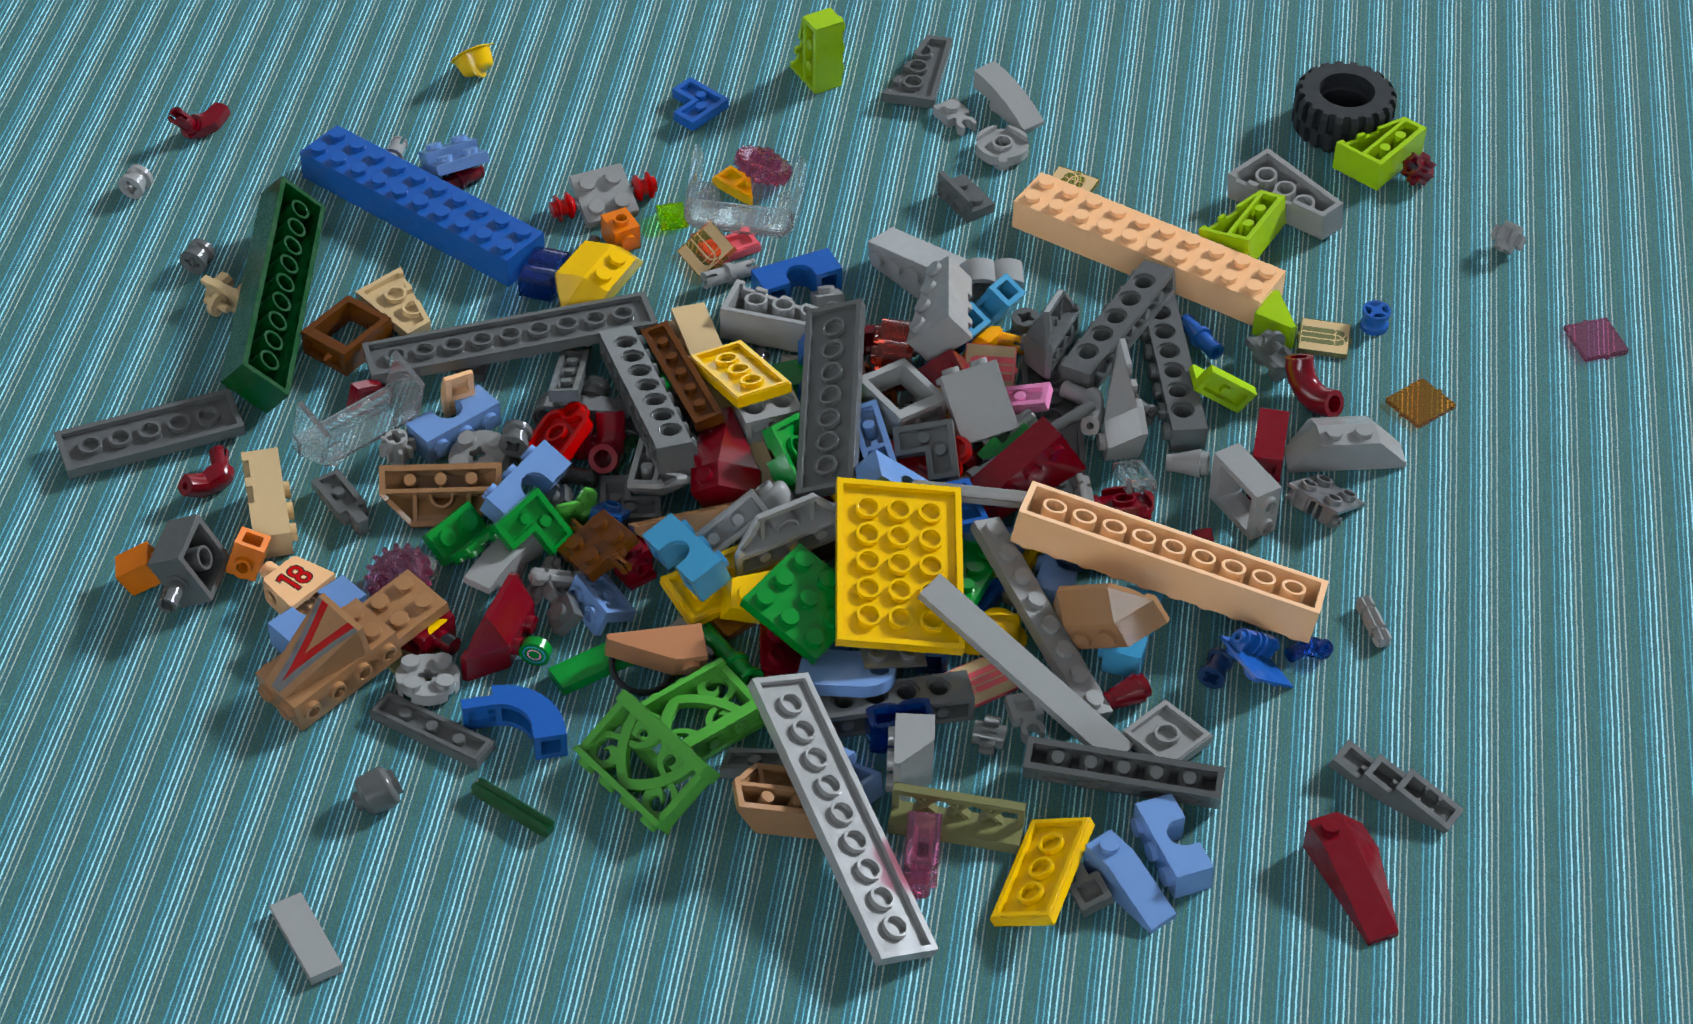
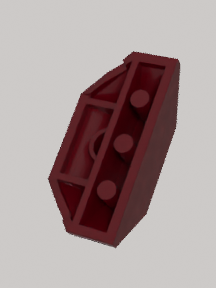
M511 571L472 636L469 646L463 652L460 658L462 680L471 681L510 668L516 657L520 656L519 648L523 639L528 637L529 634H534L538 625L534 601L518 573Z

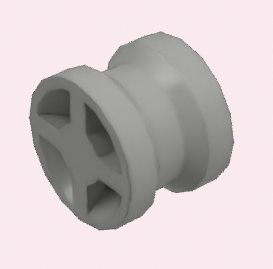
M133 164L128 168L126 174L119 179L118 186L127 197L139 199L145 193V189L152 185L153 176L144 166Z

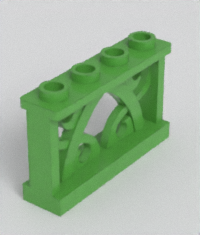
M722 657L705 664L701 669L685 678L678 679L674 684L658 693H653L641 702L670 729H672L673 720L679 709L697 708L709 710L705 718L706 726L696 731L689 728L672 730L679 737H686L682 740L704 760L709 759L765 726L748 687L726 665V661ZM721 684L728 688V692L723 698H719L720 691L718 686ZM736 697L743 705L739 706L731 701ZM718 714V719L713 721L714 717ZM627 717L617 728V733H621ZM634 736L633 741L644 742L647 737L640 736V739ZM631 748L654 773V777L661 776L657 767L658 754L652 748L648 750ZM674 756L666 760L668 773L671 772L668 765L672 766L676 762V757Z
M623 689L615 698L617 700L615 705L581 744H577L573 750L581 757L577 762L591 774L596 771L601 775L598 782L612 794L617 790L622 795L618 800L632 813L637 809L643 815L639 819L641 823L653 833L659 829L668 835L672 831L670 828L709 783L713 785L721 775L644 704ZM627 717L621 733L614 732ZM641 732H648V737L644 742L633 741L634 736L640 739ZM606 740H617V747L610 745L604 748L605 751H610L609 759L605 761L600 760L598 749ZM662 741L664 744L657 757V767L661 776L649 779H632L630 772L631 748L648 750L657 746ZM674 756L676 757V762L672 766L668 765V767L671 770V772L668 773L666 769V760L669 757ZM616 767L617 778L609 770ZM693 775L679 792L676 785ZM669 788L671 802L663 811H654L652 801L659 797L661 803L664 804L666 800L664 789ZM632 792L644 793L642 801H640Z

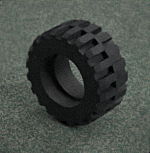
M1335 61L1334 64H1329V62L1323 63L1319 68L1315 66L1303 74L1296 85L1292 109L1293 127L1301 139L1305 142L1309 141L1312 147L1316 149L1318 147L1322 148L1323 152L1327 153L1335 152L1336 142L1340 140L1345 142L1354 140L1359 133L1365 132L1366 135L1377 131L1378 126L1394 121L1397 94L1391 82L1387 78L1384 79L1383 74L1379 71H1372L1371 67L1366 65L1362 67L1354 62L1345 64L1343 61Z

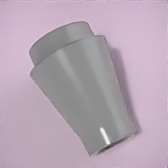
M1197 449L1167 454L1166 471L1202 478V475L1209 476L1210 453Z

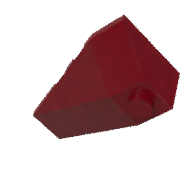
M731 406L721 409L725 420L724 423L699 432L697 441L698 455H694V468H691V494L703 508L734 502L750 489L755 491L762 484V472L752 455L753 452L743 435L744 432Z

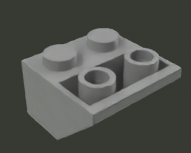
M896 713L895 726H888V746H894V748L887 749L886 771H893V773H886V793H892L893 796L894 782L927 787L932 783L935 715ZM901 795L900 800L907 801L911 797Z

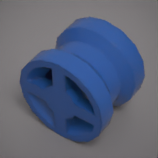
M1379 300L1366 302L1363 306V316L1360 320L1361 330L1371 336L1385 334L1388 330V320L1391 316L1390 306Z

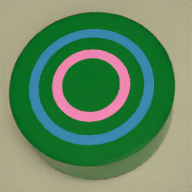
M539 636L524 638L519 648L521 659L535 666L547 664L552 654L550 643Z

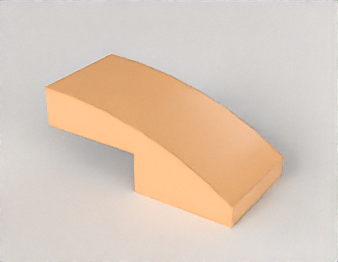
M471 369L443 377L441 382V410L445 417L456 414V400L475 395L474 374Z

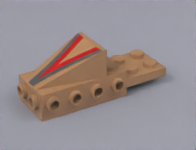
M408 569L363 603L355 598L340 608L326 594L322 593L317 597L285 650L255 672L259 683L257 691L267 703H272L285 720H290L301 731H304L403 656L401 647L450 611L448 603Z

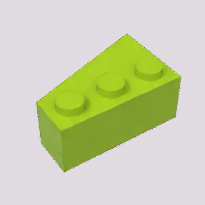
M831 7L802 17L797 36L801 41L798 46L794 47L793 52L795 55L797 54L796 59L790 62V68L814 94L842 86V74L844 73L843 53L845 51L843 31H845V22Z
M1404 116L1378 126L1377 131L1366 135L1365 132L1357 134L1354 140L1348 142L1340 140L1336 142L1332 168L1377 191L1403 169V160L1411 156L1412 152L1417 155L1423 152L1427 127Z
M1259 190L1238 203L1236 210L1226 216L1224 213L1219 215L1217 222L1210 227L1206 225L1198 229L1199 236L1258 259L1286 224L1285 195Z

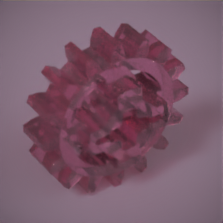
M742 145L741 148H738L734 158V165L739 167L738 170L745 173V176L751 177L752 181L758 184L765 183L768 186L773 184L776 187L779 184L785 186L793 172L792 166L788 165V161L781 158V155L776 154L775 150L769 147H753L752 145L746 147Z
M394 543L393 550L391 551L386 547L382 548L383 555L381 557L373 555L372 558L375 564L366 566L369 574L364 576V580L368 585L366 588L371 596L407 569L427 586L432 584L428 578L433 575V570L430 567L431 562L419 547L413 550L410 543H406L403 549L400 548L398 543Z

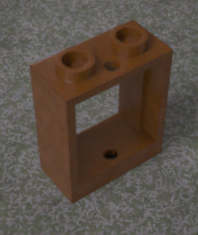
M347 295L301 331L303 351L310 357L348 376L366 362L362 343L393 337L391 317L368 306L363 301ZM350 321L367 329L347 346L330 337Z

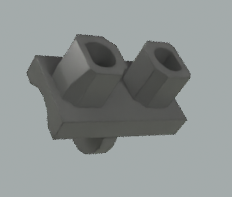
M1268 329L1257 337H1247L1245 345L1252 351V359L1257 364L1267 367L1268 376L1271 380L1279 381L1287 378L1285 356L1292 355L1293 353L1284 345L1285 336L1280 331Z

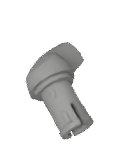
M1069 380L1064 381L1059 391L1061 398L1079 405L1088 400L1094 402L1096 410L1081 418V432L1085 435L1097 434L1104 417L1102 392L1094 386L1086 389Z

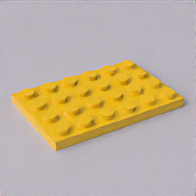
M837 477L835 484V646L963 656L965 640L917 598L920 592L939 574L943 575L964 594L961 487Z

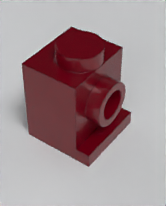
M638 535L636 537L640 543L630 550L624 558L632 565L631 571L629 572L625 569L628 574L623 575L614 568V574L631 591L657 578V574L653 570L652 554L646 542Z

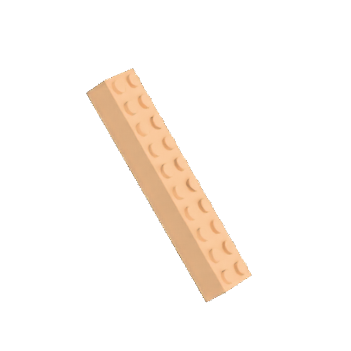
M1041 172L1013 202L1012 227L1128 275H1131L1132 271L1137 269L1144 260L1175 269L1176 291L1174 293L1251 326H1253L1256 310L1272 291L1279 290L1281 296L1283 295L1285 270Z
M1032 481L1019 509L1010 542L1016 543L1022 548L1048 554L1051 558L1077 564L1083 569L1095 570L1108 575L1112 579H1121L1133 583L1142 589L1153 590L1165 594L1171 599L1182 600L1194 604L1200 609L1212 610L1226 615L1232 620H1241L1255 625L1262 630L1273 631L1285 635L1291 640L1302 641L1308 644L1318 620L1329 582Z

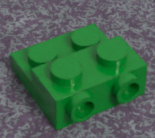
M799 412L761 431L765 438L766 446L775 457V459L766 463L770 470V476L774 482H785L791 491L796 488Z

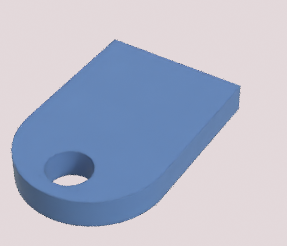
M828 650L814 665L802 657L798 673H809L819 696L874 697L888 692L896 683V668L865 670L860 651Z

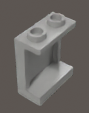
M986 357L969 362L970 368L959 370L958 366L941 371L943 376L935 380L937 386L941 385L957 436L965 437L971 444L1019 428L997 359L988 362Z

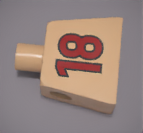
M298 556L290 557L280 566L272 561H267L260 570V576L264 578L262 582L265 599L279 614L294 607L300 613L307 615L318 597V590L336 579L335 573Z

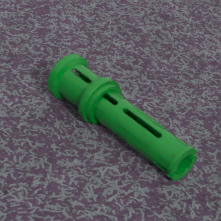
M710 622L703 624L705 628L702 626L706 646L713 650L714 656L717 659L722 657L726 661V665L746 686H748L752 678L764 677L763 672L759 668L753 667L749 663L748 656L742 651H736Z

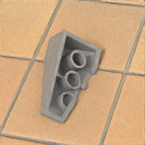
M1125 338L1119 339L1115 350L1104 407V417L1100 433L1096 435L1098 451L1103 452L1104 461L1139 458L1148 436L1142 399H1137V380L1130 379L1132 376V361Z

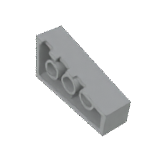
M950 256L945 257L939 262L934 261L927 267L925 280L920 288V297L914 308V317L909 325L910 330L906 342L927 362H930L951 348L955 350L973 339L972 332L969 330L972 326V319L968 316V313L972 311V304L968 301L972 297V278Z
M736 279L720 308V338L730 339L734 342L742 340L743 342L756 344L761 347L798 352V341L805 333L806 310L818 307L808 303L802 306L797 305L791 297L782 295L780 298L768 295V289L757 286L754 290L746 287L745 281Z

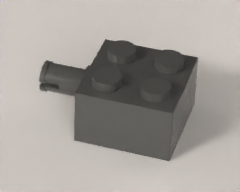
M199 514L168 521L148 562L149 568L165 587L157 602L158 608L165 613L176 612L178 604L183 608L211 602L225 573L230 554Z

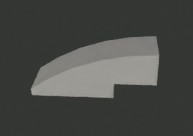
M993 61L974 70L973 87L990 100L989 109L1011 126L1017 127L1025 133L1044 125L1043 118L1028 95L1016 80L998 63Z
M533 534L513 551H508L498 538L471 566L463 578V583L490 594L503 585L511 571L518 573L519 577L522 576L525 564L541 556L544 548Z

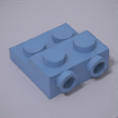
M466 134L451 137V142L441 144V141L425 145V150L418 152L422 169L438 177L490 162L488 152L479 149L477 139L467 137Z

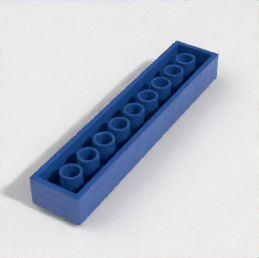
M336 125L300 151L303 178L508 287L545 259L544 232L339 125Z

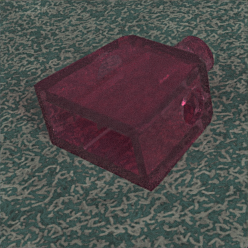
M909 811L904 876L914 897L917 899L927 898L929 896V888L937 887L943 814Z

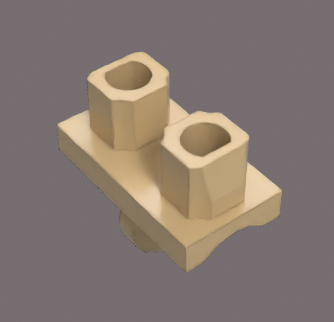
M223 271L214 278L208 275L202 277L200 281L206 289L203 302L207 304L208 314L218 317L223 312L226 314L230 311L235 313L241 284L237 288H233V278Z

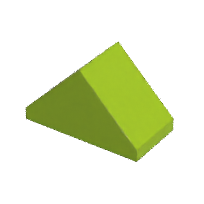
M1274 290L1256 310L1252 334L1259 336L1268 329L1280 331L1285 336L1284 345L1291 349L1294 345L1296 325L1279 290Z

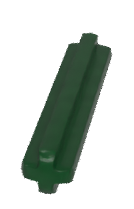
M478 778L472 784V795L544 838L553 833L555 829L554 820L484 778Z

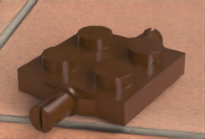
M602 509L585 525H581L576 519H571L573 525L570 522L567 523L574 534L567 538L557 550L566 561L594 583L605 572L613 568L619 570L623 575L628 574L625 569L629 572L631 571L632 565L624 558L640 541L632 531L607 511Z

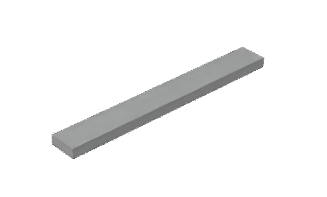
M939 574L920 592L917 598L1079 742L1084 745L1129 751L1134 744L943 575Z

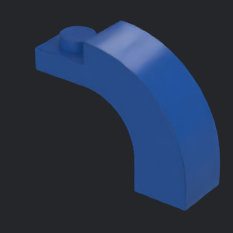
M491 685L492 695L460 700L464 727L471 730L493 726L515 727L525 732L531 739L536 760L568 755L567 733L563 717L555 704L544 695L532 689L516 685Z

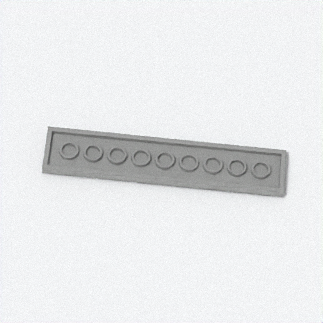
M809 673L752 678L747 687L875 965L881 966L933 957L939 948Z

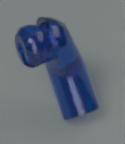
M1311 637L1309 644L1299 641L1284 650V654L1291 663L1303 657L1323 660L1333 653L1334 646L1328 639Z

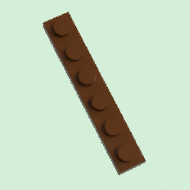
M668 321L640 330L645 345L696 432L711 429L716 425L724 423L725 420L721 409Z

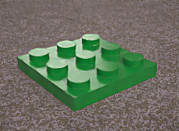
M799 543L742 598L740 606L814 665L835 644V571Z

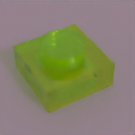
M683 202L655 206L661 231L689 227L688 216Z

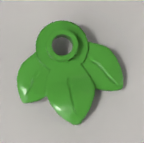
M584 487L577 496V500L557 504L556 511L566 523H572L571 519H576L581 525H585L589 520L591 507L598 505L596 502L597 492L592 488Z

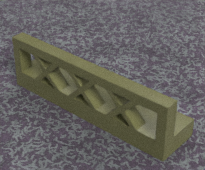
M894 782L892 809L887 833L1017 854L1024 832L1026 803ZM901 795L915 798L917 801H902L900 800ZM935 802H946L950 807H939ZM977 807L980 808L983 812H971L968 808ZM1008 812L1018 814V818H1007L1002 816L1000 813Z

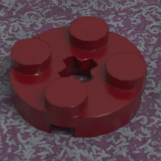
M1114 486L1101 490L1100 497L1096 494L1094 495V502L1147 520L1152 519L1154 495L1149 490L1143 489L1142 494L1135 492L1134 486Z

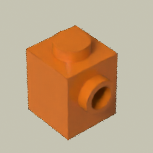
M626 207L601 215V236L607 244L620 246L627 251L641 247L640 225Z
M242 526L234 541L225 572L233 574L240 579L255 582L263 566L271 536Z
M148 541L115 556V579L133 596L156 587L161 583L148 566V562L155 549Z

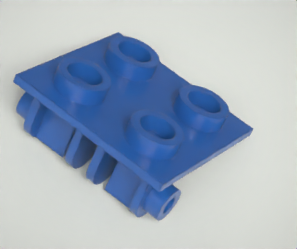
M1239 628L1231 637L1223 635L1219 637L1227 646L1226 652L1233 659L1240 662L1245 668L1243 670L1244 674L1255 683H1268L1274 687L1282 686L1291 689L1294 687L1271 659L1273 654L1280 648V641L1275 635Z

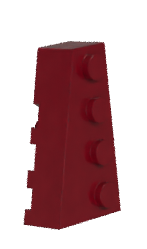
M1042 416L976 473L970 481L973 486L1028 491L1032 481L1055 488L1087 468L1062 434ZM983 505L988 518L1000 517L1001 520L1018 510L1017 508Z

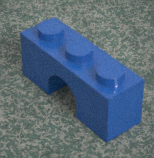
M829 248L751 270V289L755 290L757 286L768 289V295L780 298L782 295L791 297V288L796 286H804L812 291H818L817 287L823 285H834V289H842V267Z

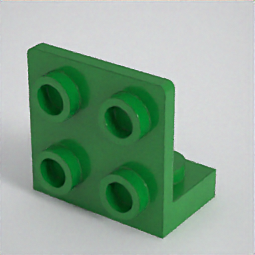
M470 501L463 503L421 536L442 567L452 562L457 566L467 558L472 559L485 549L483 545L498 539L490 528L495 522L486 525Z

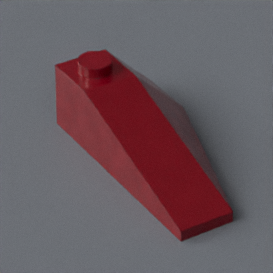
M1338 811L1307 821L1303 848L1366 944L1369 946L1398 936L1399 930L1379 847L1364 825Z

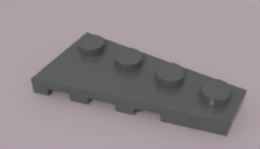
M927 35L915 50L911 61L905 63L901 74L894 77L891 87L884 90L882 102L933 109L952 50L953 38Z

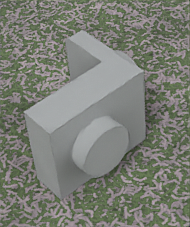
M834 285L817 287L818 291L810 292L811 304L817 307L845 302L844 293L838 288L834 289Z

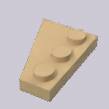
M401 267L355 291L357 300L363 301L368 306L391 317L392 329L400 336L431 330V321L420 301L416 299L413 288L406 281Z

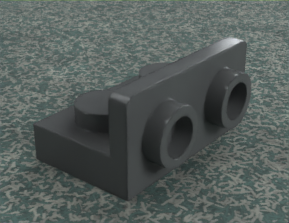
M944 171L938 173L936 185L938 196L944 199L952 207L953 211L959 214L967 223L994 212L995 203L965 174L951 179Z

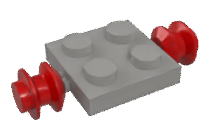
M619 163L569 176L568 182L575 198L568 192L564 193L563 199H558L556 195H553L552 202H549V209L552 217H557L559 222L563 221L564 215L574 219L577 209H579L586 228L601 225L602 214L624 207L628 209L632 216L638 215L639 207L635 198L640 202L643 201V195L646 194L651 199L654 198L655 192L658 191V185L655 177L650 176L648 172H644L642 179H639L637 175H633L629 184L622 164Z

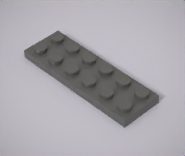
M229 389L54 432L55 441L69 480L246 435L245 425Z

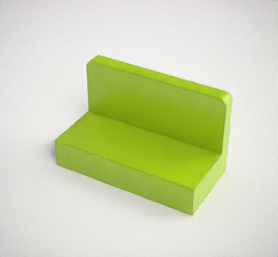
M1195 364L1189 367L1194 391L1237 413L1257 396L1254 386L1212 364L1206 370Z

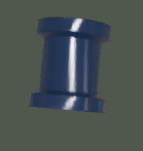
M1221 647L1211 648L1208 652L1206 665H1203L1198 671L1199 681L1208 688L1219 689L1223 687L1226 681L1225 674L1232 669L1235 659L1226 652V649Z

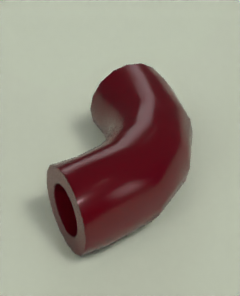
M1292 354L1285 356L1288 384L1296 399L1312 413L1322 417H1338L1344 407L1343 395L1339 390L1325 387L1320 382L1315 371L1314 355Z
M625 410L595 413L596 443L589 453L588 461L590 467L597 473L605 474L612 472L623 459L626 442Z

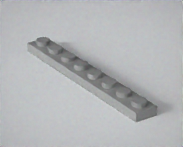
M994 517L973 521L970 531L1051 671L1101 716L1109 719L1113 712L1111 706L1064 629L1015 543L1010 542L1011 535L1001 518Z

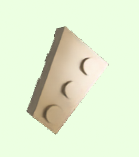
M278 447L241 452L252 530L271 536L265 558L294 554L292 542L298 541L296 522L289 523V520H294L295 516L292 501L286 502V499H291L289 480L283 481Z

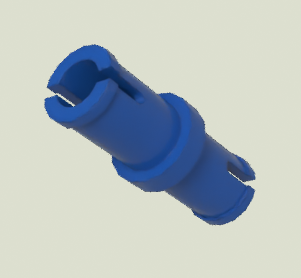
M1191 314L1181 316L1184 333L1189 337L1190 343L1194 347L1200 348L1209 359H1218L1223 354L1224 347L1211 335L1210 329L1206 326H1201Z

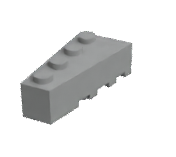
M1269 148L1227 173V197L1240 203L1259 190L1285 195L1286 224L1321 240L1343 227L1344 203Z
M894 227L868 241L871 265L918 300L921 293L920 288L926 276L925 271L934 261L939 262L945 257L950 256L970 276L968 259ZM972 291V297H971L968 301H969V302L972 301V302L974 303V297H973V291Z

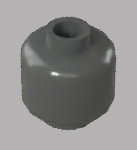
M379 766L355 779L354 786L356 791L351 793V796L359 811L366 809L369 814L376 816L399 804V794L403 793V790L392 769L386 771V769Z

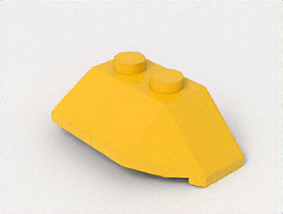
M585 240L555 274L560 307L614 297L641 267L643 261L620 246Z

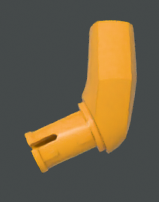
M990 326L971 342L976 344L1017 347V353L1024 355V351L1020 350V345L1014 344H1020L1022 336L1003 332L1001 326ZM966 350L961 355L964 359L966 355Z

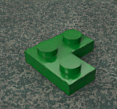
M538 487L530 490L490 527L508 551L515 550L533 534L549 555L556 554L558 552L557 548L574 534Z

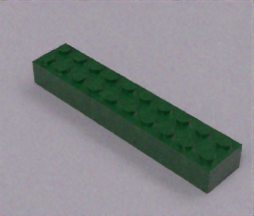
M283 176L261 193L220 383L229 390L234 391L265 413L270 412L290 394L326 209L323 204Z

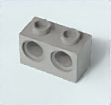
M792 388V392L739 409L735 406V415L744 432L743 435L747 443L752 444L765 441L761 431L798 412L800 413L801 404Z

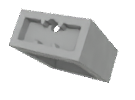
M905 358L862 375L861 404L874 399L877 400L886 430L891 436H893L892 427L945 419L947 403L944 394ZM901 384L918 402L899 410L881 392Z
M1240 443L1215 452L1208 496L1250 541L1274 531L1282 487ZM1241 488L1251 497V501L1240 490Z

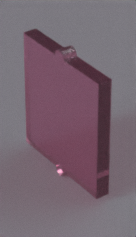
M1607 317L1564 325V332L1585 362L1602 358L1608 360L1609 357L1628 354V347Z

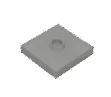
M1166 699L1121 731L1134 744L1132 749L1140 754L1184 761L1190 760L1210 745L1213 739V735Z

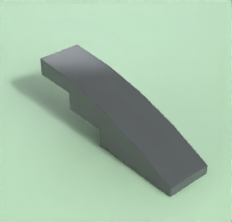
M1351 740L1346 742L1328 765L1352 784L1385 805L1444 833H1447L1464 811L1462 807L1411 768L1405 774L1382 754L1373 759Z

